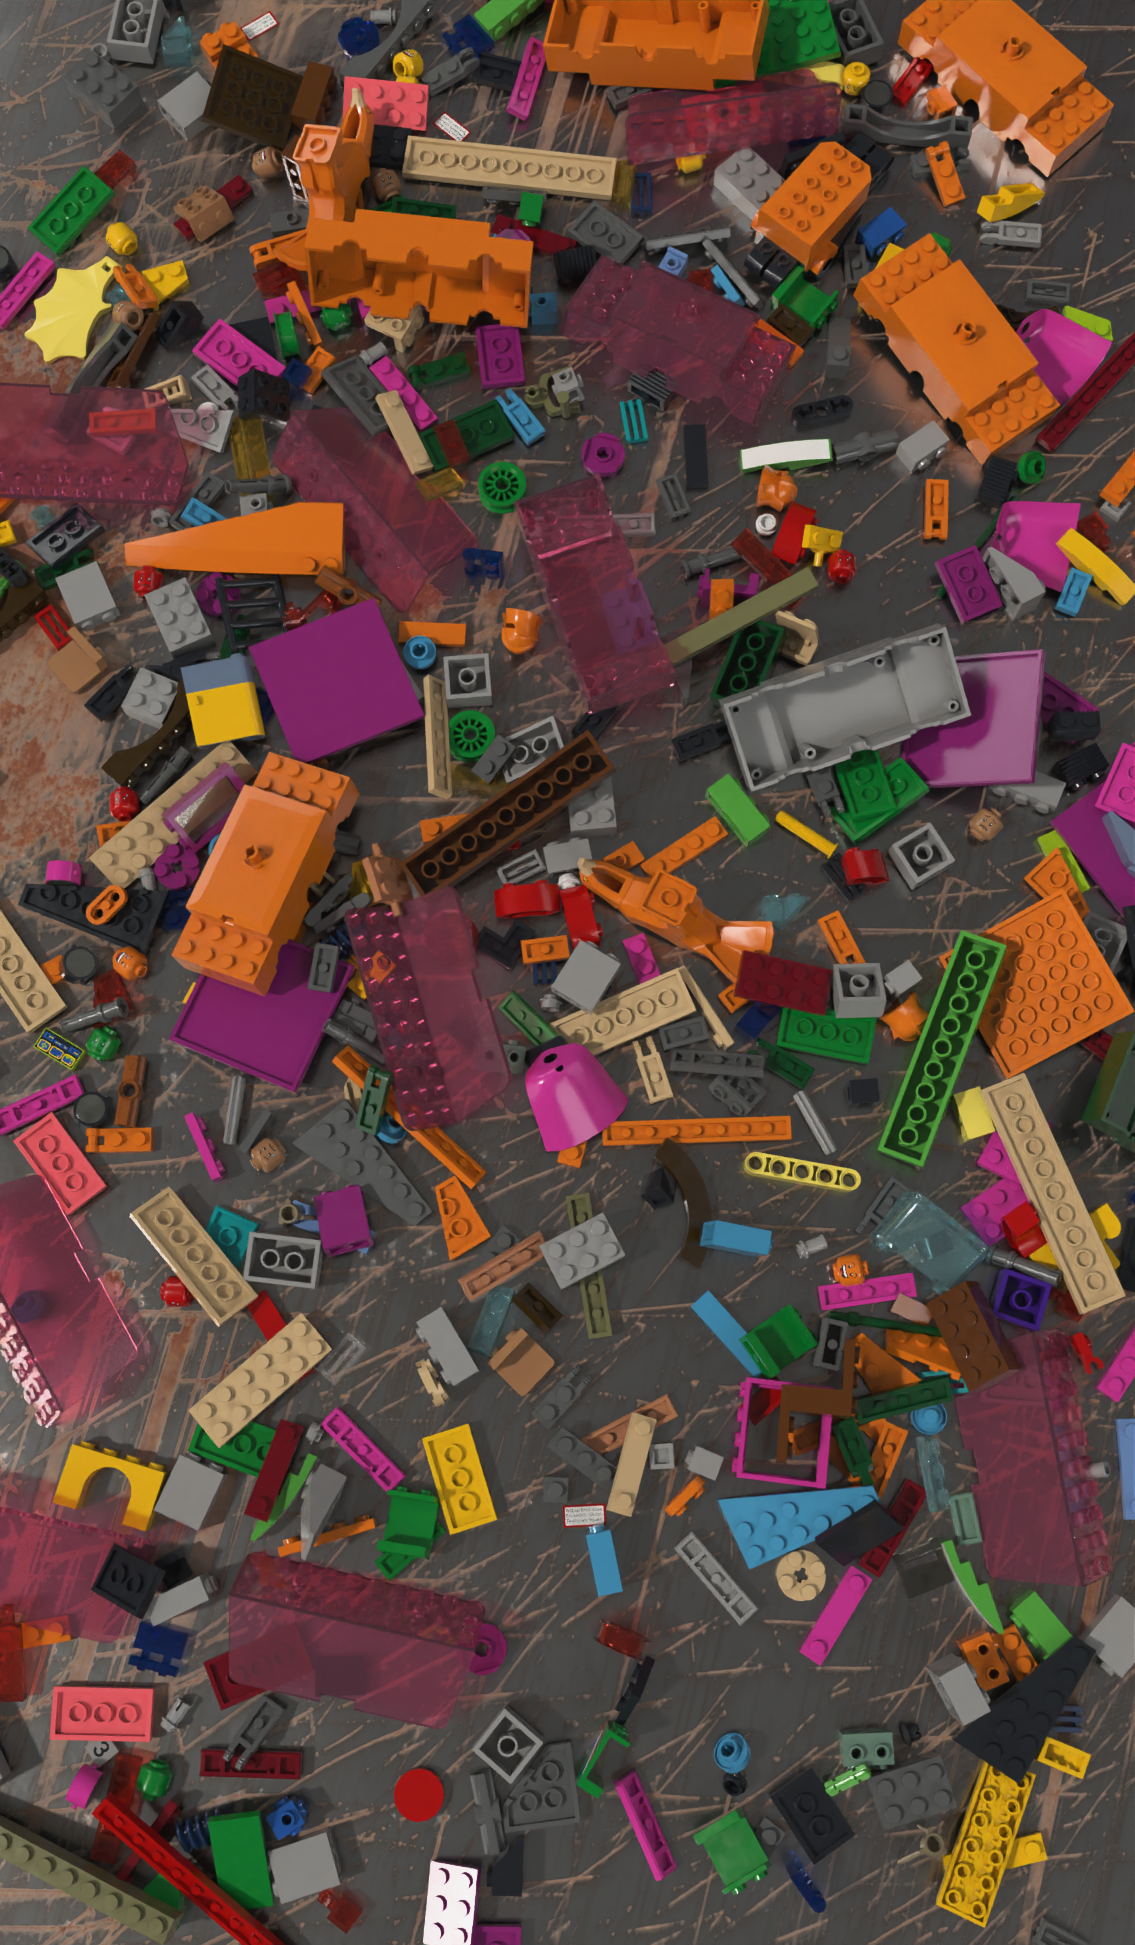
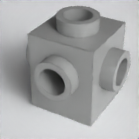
M572 367L552 375L555 383L552 385L555 396L561 391H566L569 394L568 403L585 399L581 388L585 386L580 373L575 374Z
M256 492L240 496L241 516L274 508L273 502L268 500L266 493Z

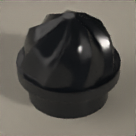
M742 1770L738 1773L726 1772L723 1776L722 1784L726 1793L731 1796H739L747 1789V1775H744Z

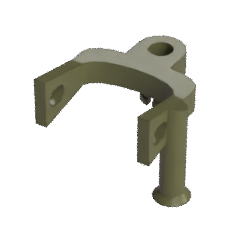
M571 365L541 375L540 387L535 385L528 386L525 390L527 406L531 409L545 407L547 414L551 417L562 415L564 418H569L572 413H580L579 400L568 403L569 394L566 391H561L556 396L560 407H555L548 395V385L553 380L552 375L571 367Z

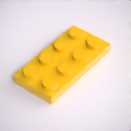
M469 1423L422 1438L450 1535L497 1520Z

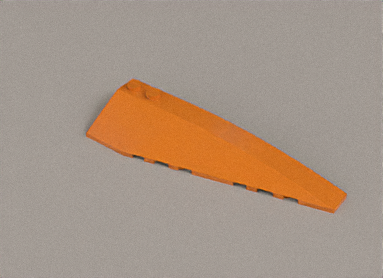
M296 502L291 505L279 506L244 516L185 528L176 532H168L155 537L151 536L124 543L126 566L143 567L148 565L162 569L318 575L321 568L326 565L343 575L346 570L344 503Z

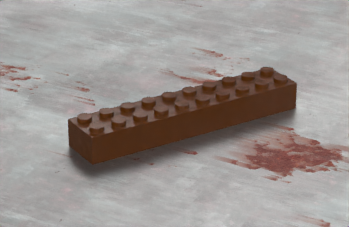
M587 730L399 864L423 900L431 903L617 771L592 734Z

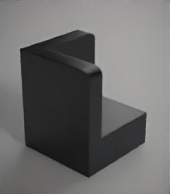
M877 1078L849 1080L846 1083L849 1107L859 1106L861 1103L878 1102L880 1100Z
M664 1167L659 1168L644 1176L641 1196L654 1210L674 1202L677 1181Z
M181 1547L154 1562L156 1566L166 1571L162 1580L167 1589L193 1575V1571Z

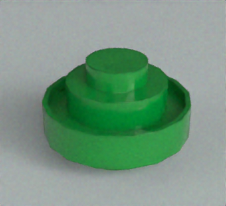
M1027 451L1021 456L1018 463L1019 477L1025 484H1037L1045 475L1046 461L1043 454L1039 451Z

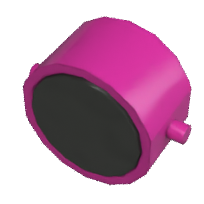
M49 861L47 863L45 883L48 885L80 887L82 866L70 861Z
M84 1763L76 1774L65 1799L73 1803L72 1809L76 1810L77 1806L87 1809L93 1800L104 1777V1772L97 1769L98 1764L94 1763L93 1766Z

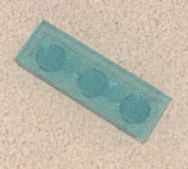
M497 1285L489 1290L468 1343V1351L489 1357L492 1356L512 1305L511 1300L515 1296L514 1289Z
M937 1434L915 1437L929 1512L951 1508L950 1494L946 1486L945 1468L942 1465L941 1447Z

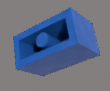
M889 207L858 229L855 243L865 244V254L872 260L876 256L883 255L889 242L897 245L904 239L907 224L892 207Z

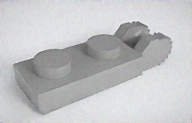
M1001 220L1000 222L986 221L981 224V230L986 232L981 236V243L993 245L997 243L999 245L1040 248L1042 238L1041 224Z
M208 364L191 377L192 382L219 410H231L227 406L231 401L238 409L239 398Z

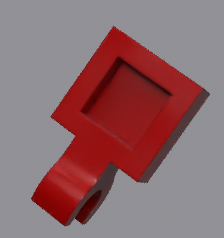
M1075 1332L1067 1336L1078 1359H1081L1083 1369L1087 1374H1092L1090 1369L1092 1362L1096 1363L1098 1369L1104 1368L1102 1360L1092 1356L1093 1353L1090 1349L1092 1348V1343L1086 1334L1083 1335L1082 1332Z

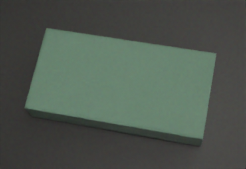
M973 1492L947 1495L957 1546L983 1542Z

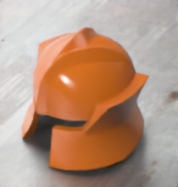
M765 464L759 484L757 507L770 506L780 512L783 507L788 506L795 500L798 488L795 486L793 478L789 475V471H777Z
M506 608V613H502L505 627H502L501 634L503 644L515 654H524L536 645L538 632L543 620L530 611Z
M916 991L909 992V998L902 1004L898 1000L895 1001L884 1011L883 1017H879L880 1020L890 1026L894 1040L899 1037L904 1041H914L922 1034L929 1013L919 1004Z

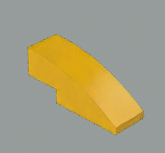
M1033 183L1001 186L998 194L982 196L977 213L989 222L1003 220L1035 204L1044 197L1045 192Z

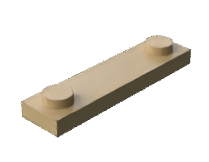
M397 390L378 394L375 399L412 475L430 471L434 466Z
M681 966L678 969L690 997L715 1034L712 1036L713 1040L719 1048L723 1047L727 1051L733 1046L734 1040L686 966Z
M637 1413L631 1414L606 1510L628 1517L632 1516L656 1419Z

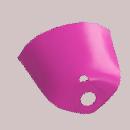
M1041 309L1025 318L1016 331V334L1039 363L1034 371L1060 406L1068 401L1090 378L1112 345L1111 341L1048 309ZM1030 322V325L1026 332L1021 334L1024 325ZM1029 336L1030 341L1025 343L1024 340Z
M1033 501L1006 502L1003 504L998 518L993 548L1032 571L1038 579L1042 580L1044 586L1062 592L1070 560L1056 543L1069 528H1073L1076 531L1081 504ZM998 534L1001 535L1000 541H997Z
M580 1044L562 1045L542 1052L526 1073L525 1084L527 1094L547 1152L561 1151L574 1147L595 1136L613 1123L624 1111L628 1103V1098L612 1080L600 1062L587 1048ZM557 1054V1058L553 1062L544 1063L546 1056ZM563 1065L564 1069L561 1072L556 1071L557 1067Z

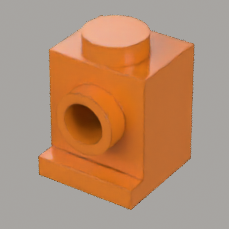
M945 85L937 89L934 88L927 93V110L930 115L934 116L935 120L955 115L958 104Z

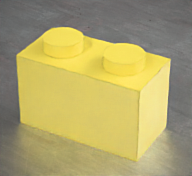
M980 1086L953 1094L950 1100L964 1142L995 1132V1125L979 1092L981 1090Z

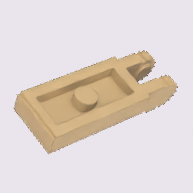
M646 1037V1044L651 1054L644 1057L641 1052L640 1043L633 1041L632 1044L637 1057L636 1061L650 1104L672 1098L671 1087L652 1037Z

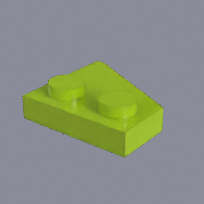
M1070 306L1064 307V317L1111 342L1113 341L1110 320Z

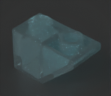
M180 16L161 36L162 55L167 69L191 66V57H194L193 45L189 43V39H192L191 26L186 24L184 16Z
M798 893L789 894L787 897L778 898V895L765 896L759 903L760 921H772L774 930H784L805 907L808 901L807 896H801Z

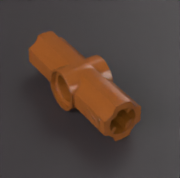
M326 565L321 568L314 581L317 585L336 595L346 605L354 606L371 598L375 599L378 608L382 603L381 598L359 586L355 579L346 578ZM349 588L352 589L354 593L347 594L343 590Z
M126 1055L122 1081L118 1086L119 1098L114 1125L136 1128L139 1104L144 1095L142 1087L147 1063L146 1057ZM130 1086H135L136 1091L134 1095L127 1097L126 1090Z

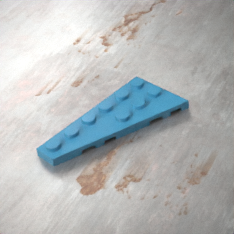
M873 1485L718 1499L749 1570L814 1541L816 1536L875 1499L882 1505Z

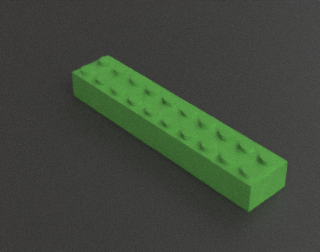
M963 930L960 931L877 1149L880 1153L925 1169L1007 952V945Z

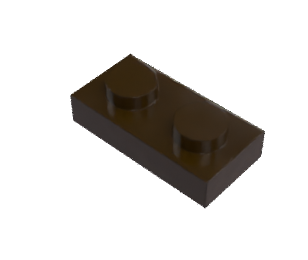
M782 303L767 318L769 325L799 347L814 333V329Z
M529 1282L511 1300L545 1333L563 1316Z

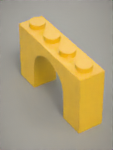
M81 1440L80 1444H72L52 1502L72 1509L82 1508L89 1484L94 1475L103 1468L113 1467L122 1471L129 1479L131 1485V1498L122 1524L142 1531L151 1530L156 1514L154 1508L169 1475V1471L163 1470L164 1465L150 1462L149 1465L140 1463L141 1458L127 1455L126 1458L117 1456L118 1451L104 1447L103 1451L94 1448V1443Z

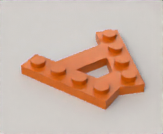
M851 1414V1417L854 1416L859 1430H863L875 1443L870 1455L874 1470L869 1473L874 1482L873 1486L881 1500L909 1431L887 1422L885 1418L858 1424L856 1414ZM832 1418L831 1425L846 1419ZM820 1420L796 1428L794 1433H789L788 1440L793 1442L792 1450L795 1456L818 1448ZM831 1429L828 1459L853 1486H862L859 1477L853 1478L849 1472Z

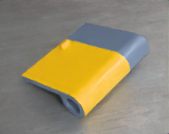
M243 653L233 654L230 656L231 658L181 667L197 747L238 739L255 741L266 736L250 659L248 656H244Z

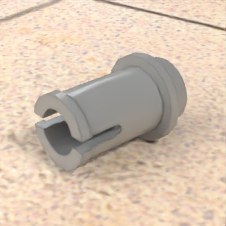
M389 8V10H371L372 25L390 24V26H393V24H397L396 10H392V8Z
M379 341L368 350H362L359 358L366 366H372V362L388 352L384 344Z
M153 868L140 870L138 879H141L143 890L157 891L156 874Z
M822 1234L804 1242L800 1240L799 1244L795 1245L799 1257H805V1259L809 1258L808 1255L828 1248Z
M1083 1461L1076 1467L1078 1478L1080 1480L1083 1479L1085 1482L1091 1478H1107L1111 1473L1107 1461L1088 1464Z
M178 1697L166 1717L163 1716L161 1718L163 1721L160 1725L171 1733L174 1730H178V1724L188 1709L191 1708V1705L189 1703L186 1704L185 1700Z

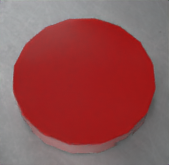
M423 1767L411 1768L402 1774L396 1783L394 1791L395 1806L399 1813L407 1820L414 1822L427 1821L434 1817L442 1807L445 1795L443 1783L436 1773Z

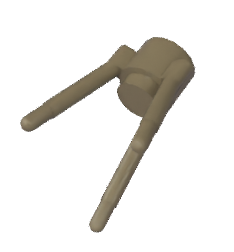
M297 1188L285 1200V1205L280 1208L278 1223L282 1224L284 1228H288V1223H294L298 1220H318L317 1216L302 1214L300 1207L293 1204V1201L301 1191L300 1188Z
M917 1823V1827L926 1833L921 1838L920 1849L898 1859L897 1863L901 1865L924 1854L927 1856L938 1855L937 1861L941 1862L943 1856L947 1854L943 1838L939 1834L934 1833L932 1827L928 1828L921 1823Z

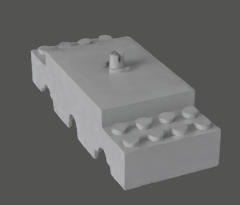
M938 623L894 639L888 637L760 682V686L719 700L746 786L751 792L778 783L794 773L808 770L816 771L850 759V756L857 751L866 749L876 750L911 738L912 734L917 733V731L923 728L945 725L971 716L947 629Z

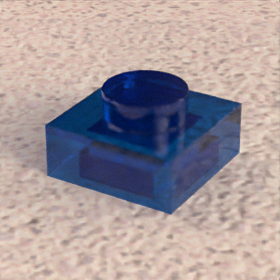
M292 358L282 377L302 389L313 370Z

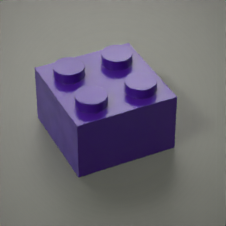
M1009 1269L999 1270L989 1305L997 1320L1030 1332L1039 1331L1052 1284Z

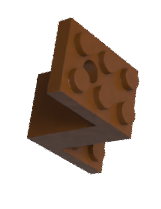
M846 1339L844 1343L841 1390L782 1384L776 1463L786 1464L787 1458L792 1459L793 1442H788L789 1433H794L795 1417H791L790 1413L850 1419L851 1414L856 1413L857 1397H852L853 1389L858 1387L859 1372H854V1363L858 1364L860 1358V1347L855 1346L856 1340Z

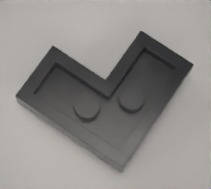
M517 919L504 938L484 926L473 941L472 947L511 971L522 954L521 941L532 939L536 932Z
M646 1655L641 1664L636 1663L631 1673V1677L634 1678L633 1683L629 1681L623 1696H620L614 1710L618 1711L614 1722L621 1726H624L642 1696L655 1662L651 1657Z

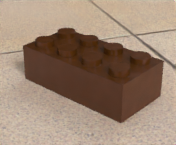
M965 1280L926 1303L969 1392H983L1022 1370L978 1281Z

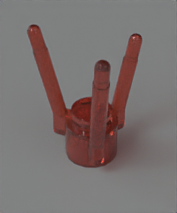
M323 589L294 618V621L298 622L306 613L311 614L319 605L327 610L329 607L332 608L329 615L334 614L340 606V603L337 601L339 598Z

